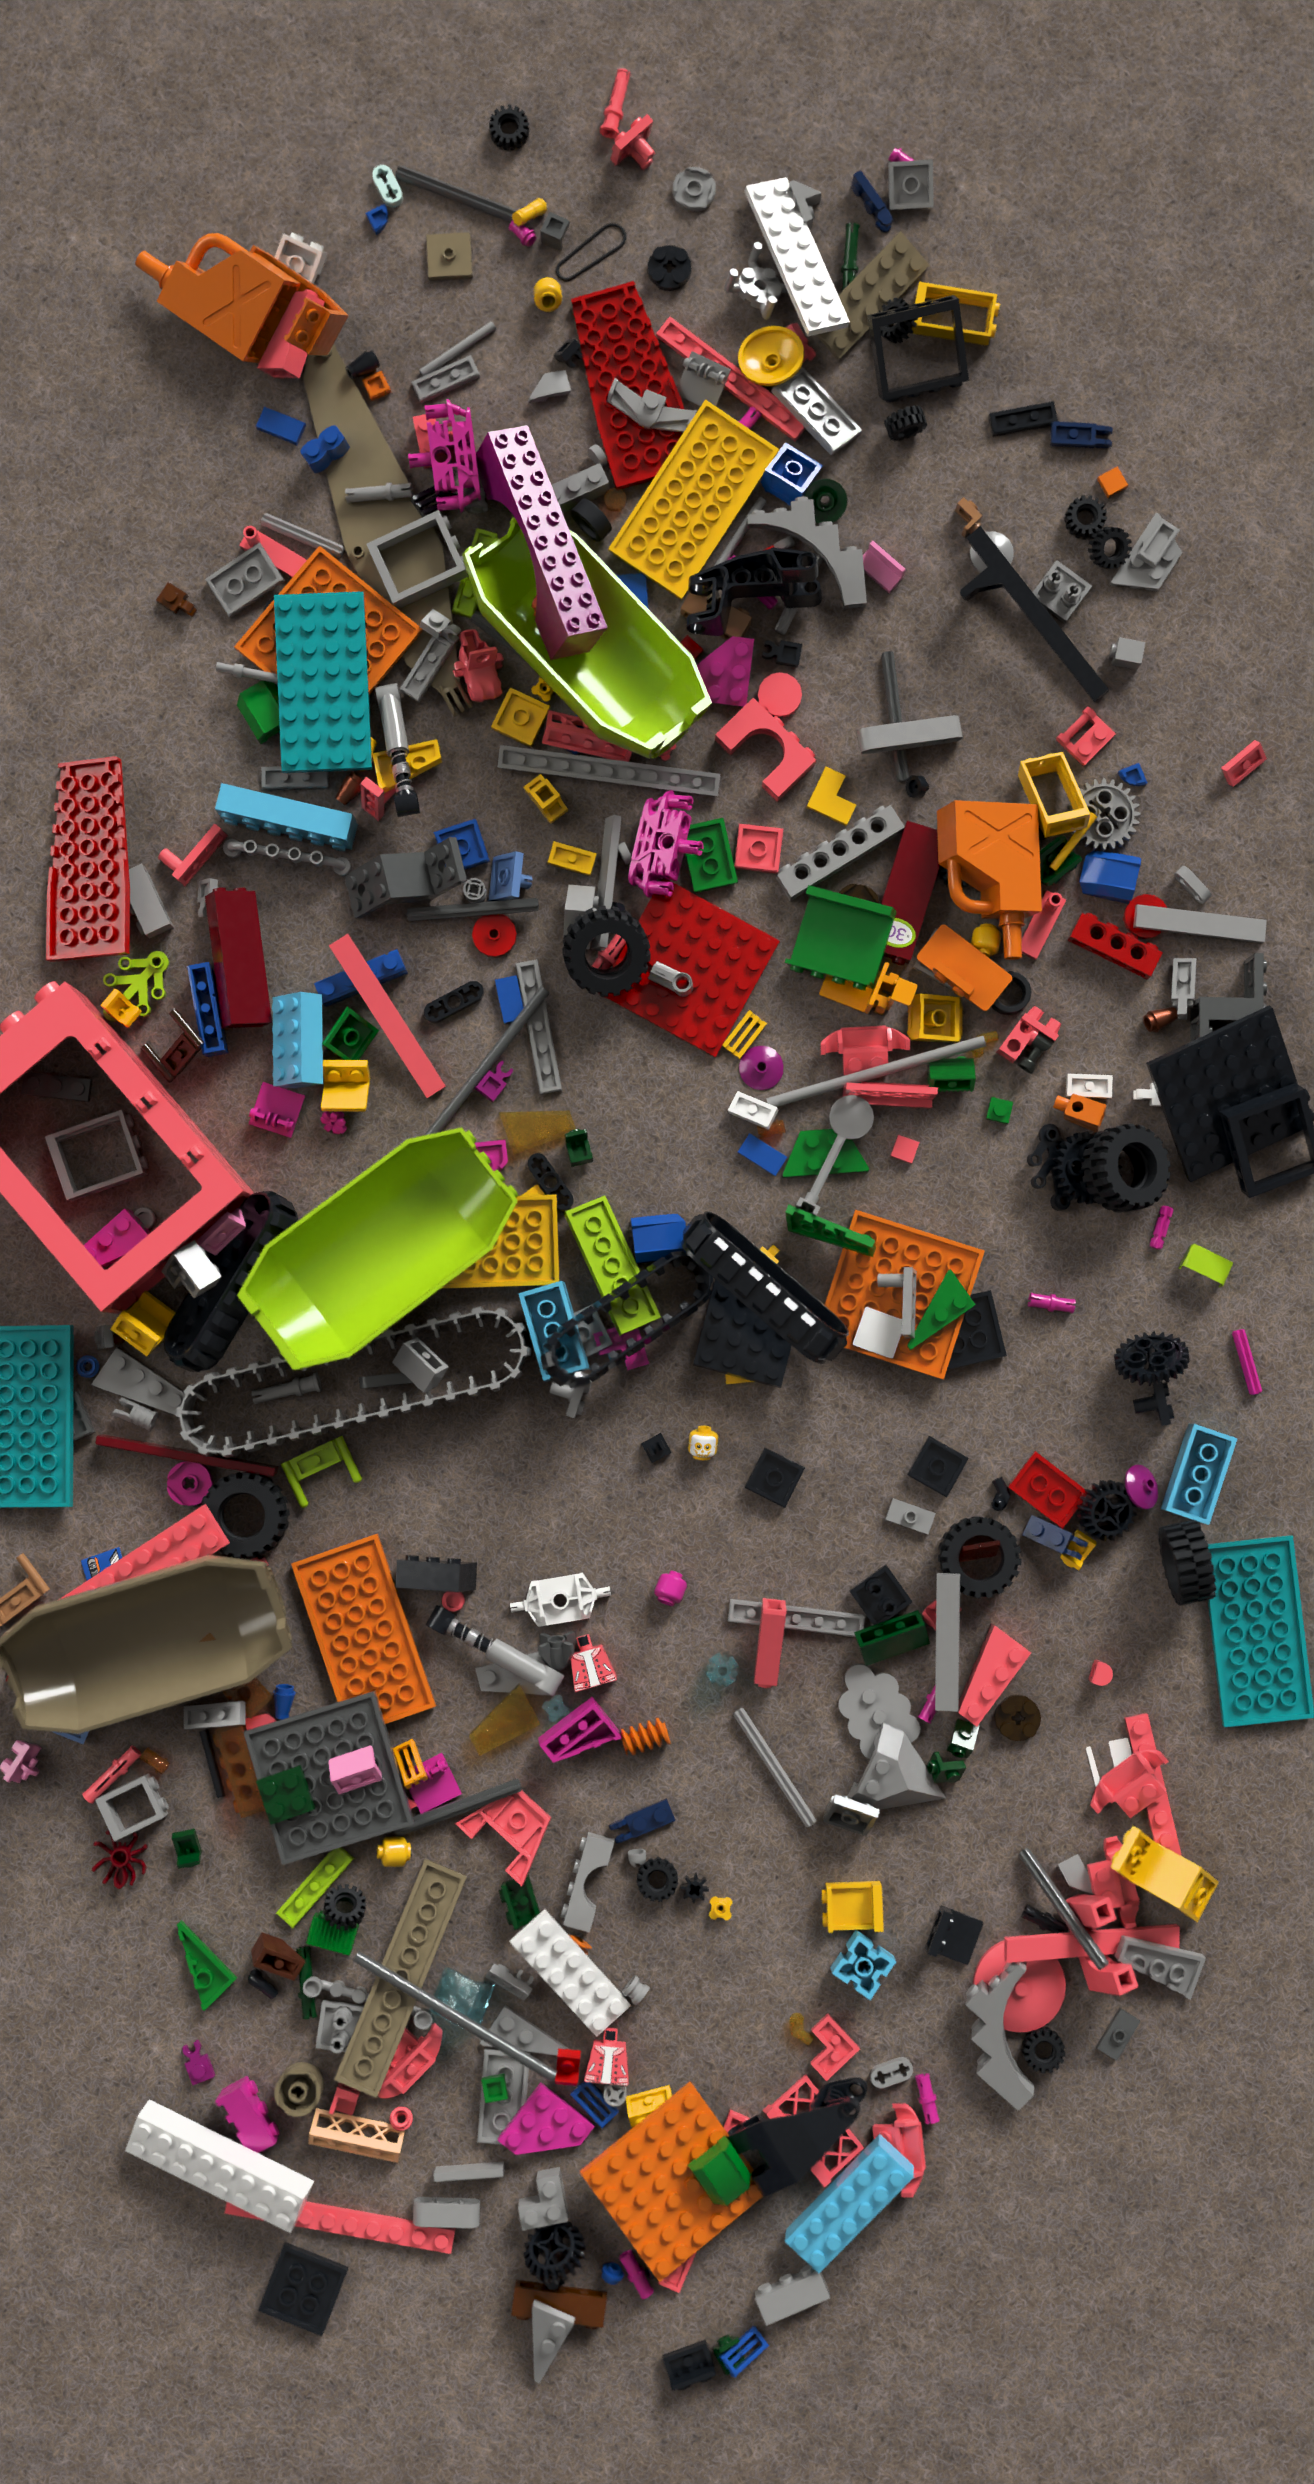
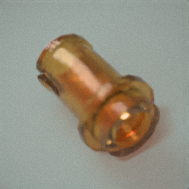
M776 1119L769 1130L757 1126L760 1140L778 1134L782 1136V1133H786L783 1120L778 1121Z
M147 1747L139 1758L155 1769L156 1774L159 1772L162 1775L170 1765L167 1758H162L151 1750L150 1747Z

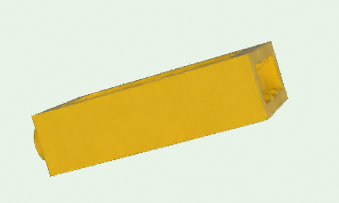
M919 282L915 304L925 302V298L939 299L954 295L961 304L988 308L984 332L963 329L964 342L988 346L990 338H994L996 332V324H993V318L998 317L1000 303H996L997 294ZM922 317L915 320L917 326L912 327L913 334L955 340L953 327L921 322Z
M1050 753L1046 756L1021 761L1018 777L1030 804H1038L1039 826L1044 837L1087 828L1090 812L1064 753ZM1057 771L1073 810L1048 816L1031 777Z

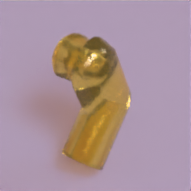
M996 1030L976 1036H984L986 1044L998 1041ZM985 1047L972 1050V1056L974 1058L982 1057Z
M793 2013L789 2018L790 2034L806 2046H809L814 2036L804 2030L803 2015Z

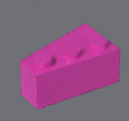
M591 1696L538 1737L540 1747L554 1763L577 1755L581 1751L592 1747H599L603 1743L614 1739L618 1740L622 1737L615 1724L593 1696Z
M245 2076L223 2088L215 2102L218 2107L223 2105L229 2115L226 2116L229 2124L232 2122L235 2124L238 2130L236 2135L243 2146L259 2153L276 2144L279 2138V2130L274 2121L271 2122L267 2115L269 2111L266 2103L260 2101L257 2095V2085L253 2080L250 2081L248 2076Z

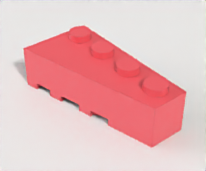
M992 1623L959 1700L958 1713L975 1726L979 1725L1031 1654L1026 1648Z

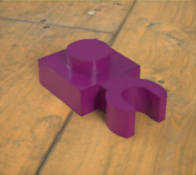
M503 1061L497 1064L495 1074L489 1070L475 1088L492 1103L507 1085L503 1079L509 1078L513 1072L512 1068L507 1073L501 1071V1067L504 1064Z
M199 2040L194 2041L195 2051H190L187 2044L182 2048L184 2055L190 2058L189 2061L185 2062V2067L192 2085L215 2076L208 2054H200L201 2043Z

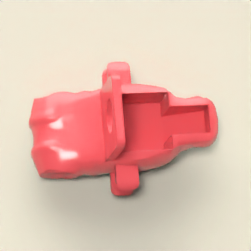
M468 629L460 632L461 648L459 650V661L454 663V676H464L467 691L472 701L483 702L488 699H496L502 695L501 681L496 669L502 668L503 655L497 653V647L489 648L488 644L480 639L477 630Z

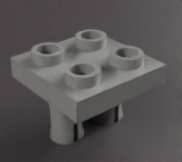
M1056 560L1033 593L1048 612L1063 623H1066L1090 591L1092 585Z
M590 1380L589 1384L584 1387L571 1389L569 1385L560 1387L553 1382L549 1393L569 1399L568 1402L570 1404L566 1416L576 1418L577 1414H582L585 1402L581 1400L584 1392L589 1393L592 1381Z
M323 2000L316 2048L331 2050L333 2053L346 2052L365 2005Z

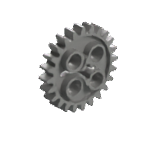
M1105 778L1101 780L1100 784L1094 779L1092 787L1090 784L1085 783L1084 790L1079 788L1088 810L1097 816V819L1081 838V840H1086L1084 847L1091 843L1093 844L1092 848L1094 851L1098 845L1101 847L1102 852L1106 850L1107 845L1111 851L1114 850L1115 843L1122 847L1123 840L1128 842L1131 839L1129 834L1134 835L1136 832L1132 826H1138L1140 823L1134 819L1141 815L1140 812L1134 811L1139 807V804L1132 803L1136 796L1129 797L1127 794L1130 788L1123 791L1122 782L1117 787L1114 786V779L1109 784L1106 783ZM1098 796H1106L1108 798V803H1101L1099 801ZM1070 803V804L1068 805V808H1069L1070 810H1073V808H1072V806H1071V803ZM1105 811L1107 816L1101 818L1100 814ZM1114 811H1121L1124 814V819L1116 818ZM1099 826H1105L1108 829L1109 834H1101L1099 832Z

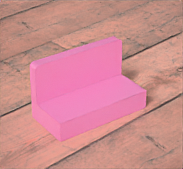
M874 541L869 544L868 550L863 555L864 572L888 593L903 579L906 569Z
M236 1208L232 1213L226 1212L197 1240L198 1246L217 1255L246 1227L241 1209Z
M372 1746L329 1760L331 1782L338 1794L382 1780L381 1771L375 1763Z

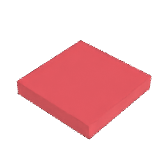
M739 824L735 869L778 874L783 829Z

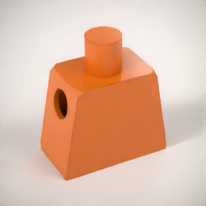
M1072 1094L1070 1100L1058 1095L1053 1108L1065 1112V1120L1098 1133L1107 1105ZM1079 1107L1082 1111L1075 1112L1073 1109Z

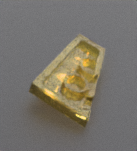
M569 1110L499 1112L514 1155L563 1138L566 1133L576 1129Z
M520 1683L469 1733V1737L479 1756L540 1725V1721Z

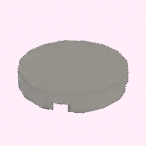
M689 167L676 175L673 182V197L682 209L689 212H699L711 205L715 198L716 183L707 170L700 167Z

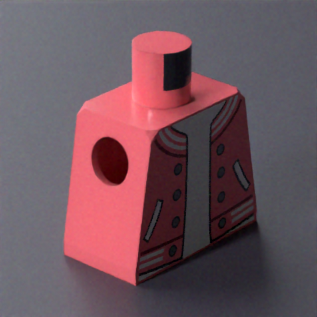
M589 1634L577 1637L579 1651L574 1652L571 1658L575 1692L617 1680L616 1672L603 1645L592 1646Z
M608 2027L604 2030L603 2040L594 2039L584 2082L628 2086L629 2074L626 2042L617 2041L618 2029Z

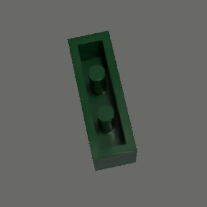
M919 1610L854 1632L866 1666L930 1644Z

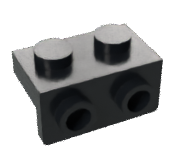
M706 2339L662 2355L672 2391L677 2389L679 2391L685 2390L691 2384L699 2381L701 2383L707 2382L716 2375L715 2364Z

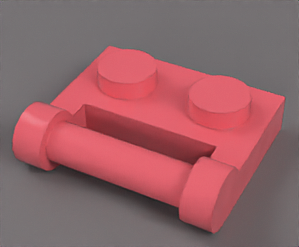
M1088 706L1082 711L1083 714L1064 733H1060L1056 737L1057 742L1083 767L1116 734ZM1090 721L1093 726L1073 745L1070 739Z

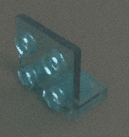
M445 1967L434 1997L481 2025L495 1985L488 1981L475 1982L454 1969ZM430 2008V2010H431L432 2012H434V2013H436L437 2015L443 2017L444 2019L450 2021L449 2019L445 2018L444 2016L440 2015L439 2013H437L436 2011H434V2010H432V2009Z

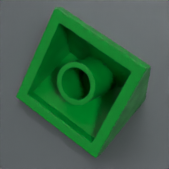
M346 1007L322 1044L326 1049L343 1060H359L379 1030L352 1009Z

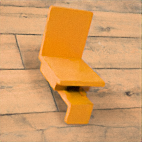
M885 962L881 971L878 972L873 989L866 987V991L859 990L853 987V983L845 981V985L832 982V978L826 976L819 995L866 1014H869L871 1008L875 1007L874 1012L883 1015L885 1010H890L894 1001L910 1006L918 986L915 983L898 978L899 975L890 972L889 976L885 975L890 964ZM882 990L891 992V995L886 997L887 994L883 993Z

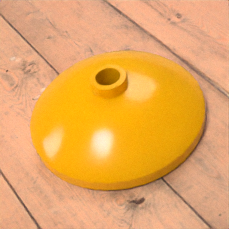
M767 326L754 331L743 341L738 353L739 367L743 375L749 381L762 386L779 385L790 380L800 370L804 361V348L801 339L792 330L781 326Z

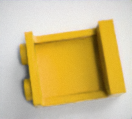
M145 1291L127 1312L124 1310L120 1313L110 1330L145 1356H148L164 1340L165 1331L176 1312L148 1291Z
M880 1881L825 1883L826 1889L821 1890L822 1904H826V1913H822L823 1927H827L828 1933H833L835 1930L863 1929L884 1932L882 1884Z

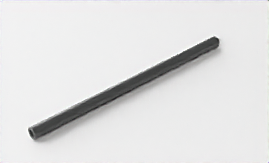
M542 986L538 989L424 1135L438 1133L443 1130L549 995L546 989Z
M358 1951L353 1960L355 1963L550 2082L553 2081L557 2073L556 2070Z

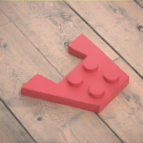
M522 1790L483 1806L455 1824L471 1839L478 1834L486 1823L491 1825L520 1853L505 1871L517 1883L523 1886L552 1817Z

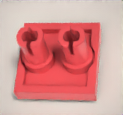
M648 114L642 119L638 117L631 124V129L625 133L623 131L614 139L615 144L612 147L611 161L616 166L630 155L642 170H645L653 162L651 158L654 156L655 151L645 141L649 137L653 120Z

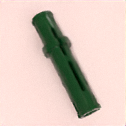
M851 223L845 225L844 265L841 266V273H843L841 292L858 273L856 262L860 225L857 223H853V232H851Z
M304 1946L302 1949L301 1947L296 1948L297 1953L305 1960V1964L299 1972L300 1992L298 1996L302 2004V2019L317 2017L315 1997H308L303 1991L305 1981L309 1977H313L311 1946Z

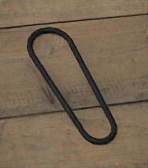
M608 223L601 227L558 263L556 267L557 276L563 281H570L620 249L626 241L624 228L616 223ZM614 226L622 231L623 240L617 247L570 277L565 278L560 275V266L604 229Z

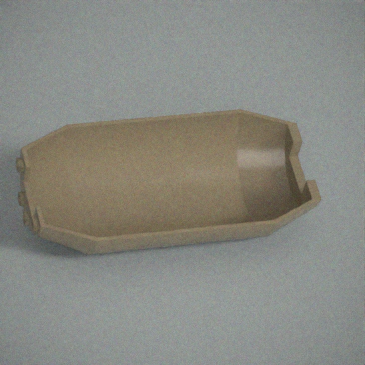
M206 1555L36 1606L0 1637V1668L3 1671L6 1670L8 1686L11 1691L14 1690L17 1697L15 1708L12 1710L15 1721L20 1722L22 1729L80 1734L249 1683L292 1648L291 1632L286 1618L287 1613L271 1568L268 1567L267 1562Z

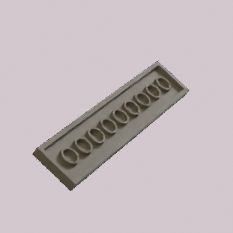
M425 1858L382 1962L383 1966L422 1989L467 1875ZM377 1976L334 2080L377 2098L417 2000Z

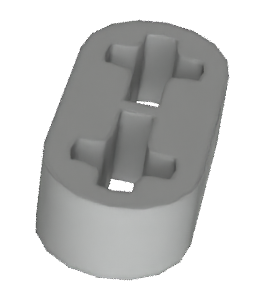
M1186 866L1180 867L1174 873L1176 880L1198 903L1204 904L1212 896L1208 888Z
M898 2057L874 2066L870 2072V2078L873 2085L877 2088H886L909 2079L913 2074V2067L910 2060L905 2057ZM901 2063L905 2067L909 2066V2068L905 2069V2074H902L900 2071L892 2072L898 2070ZM878 2071H881L882 2074H887L889 2072L891 2073L889 2075L884 2076L883 2082H880L879 2079H875V2077L878 2076Z

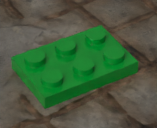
M724 818L690 825L687 840L702 841L704 846L703 849H698L703 851L700 856L686 854L694 893L738 884Z

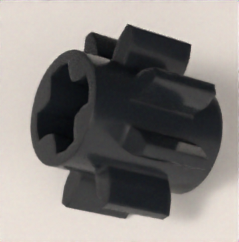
M697 1873L694 1874L693 1878H689L686 1875L685 1880L687 1883L681 1885V1889L686 1890L683 1898L690 1897L693 1903L698 1898L704 1901L703 1891H709V1887L703 1886L706 1878L704 1877L700 1880ZM691 1884L694 1886L699 1884V1892L695 1890L691 1892Z

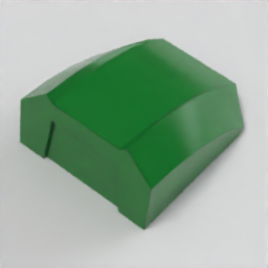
M261 680L239 694L237 707L260 745L280 732L278 687L274 682Z
M725 2136L719 2139L714 2146L700 2157L688 2164L714 2204L728 2206L749 2189L751 2174Z

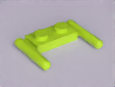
M343 1436L281 1464L301 1508H306L308 1501L299 1481L344 1460L353 1482H361L362 1477Z

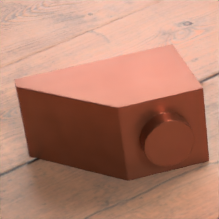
M263 1932L251 1950L254 1967L295 1981L305 1964V1960L286 1942Z

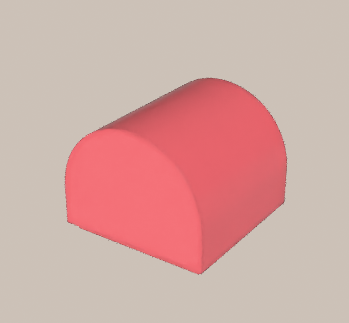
M1096 1659L1093 1662L1088 1680L1099 1686L1107 1685L1113 1678V1671L1109 1665Z

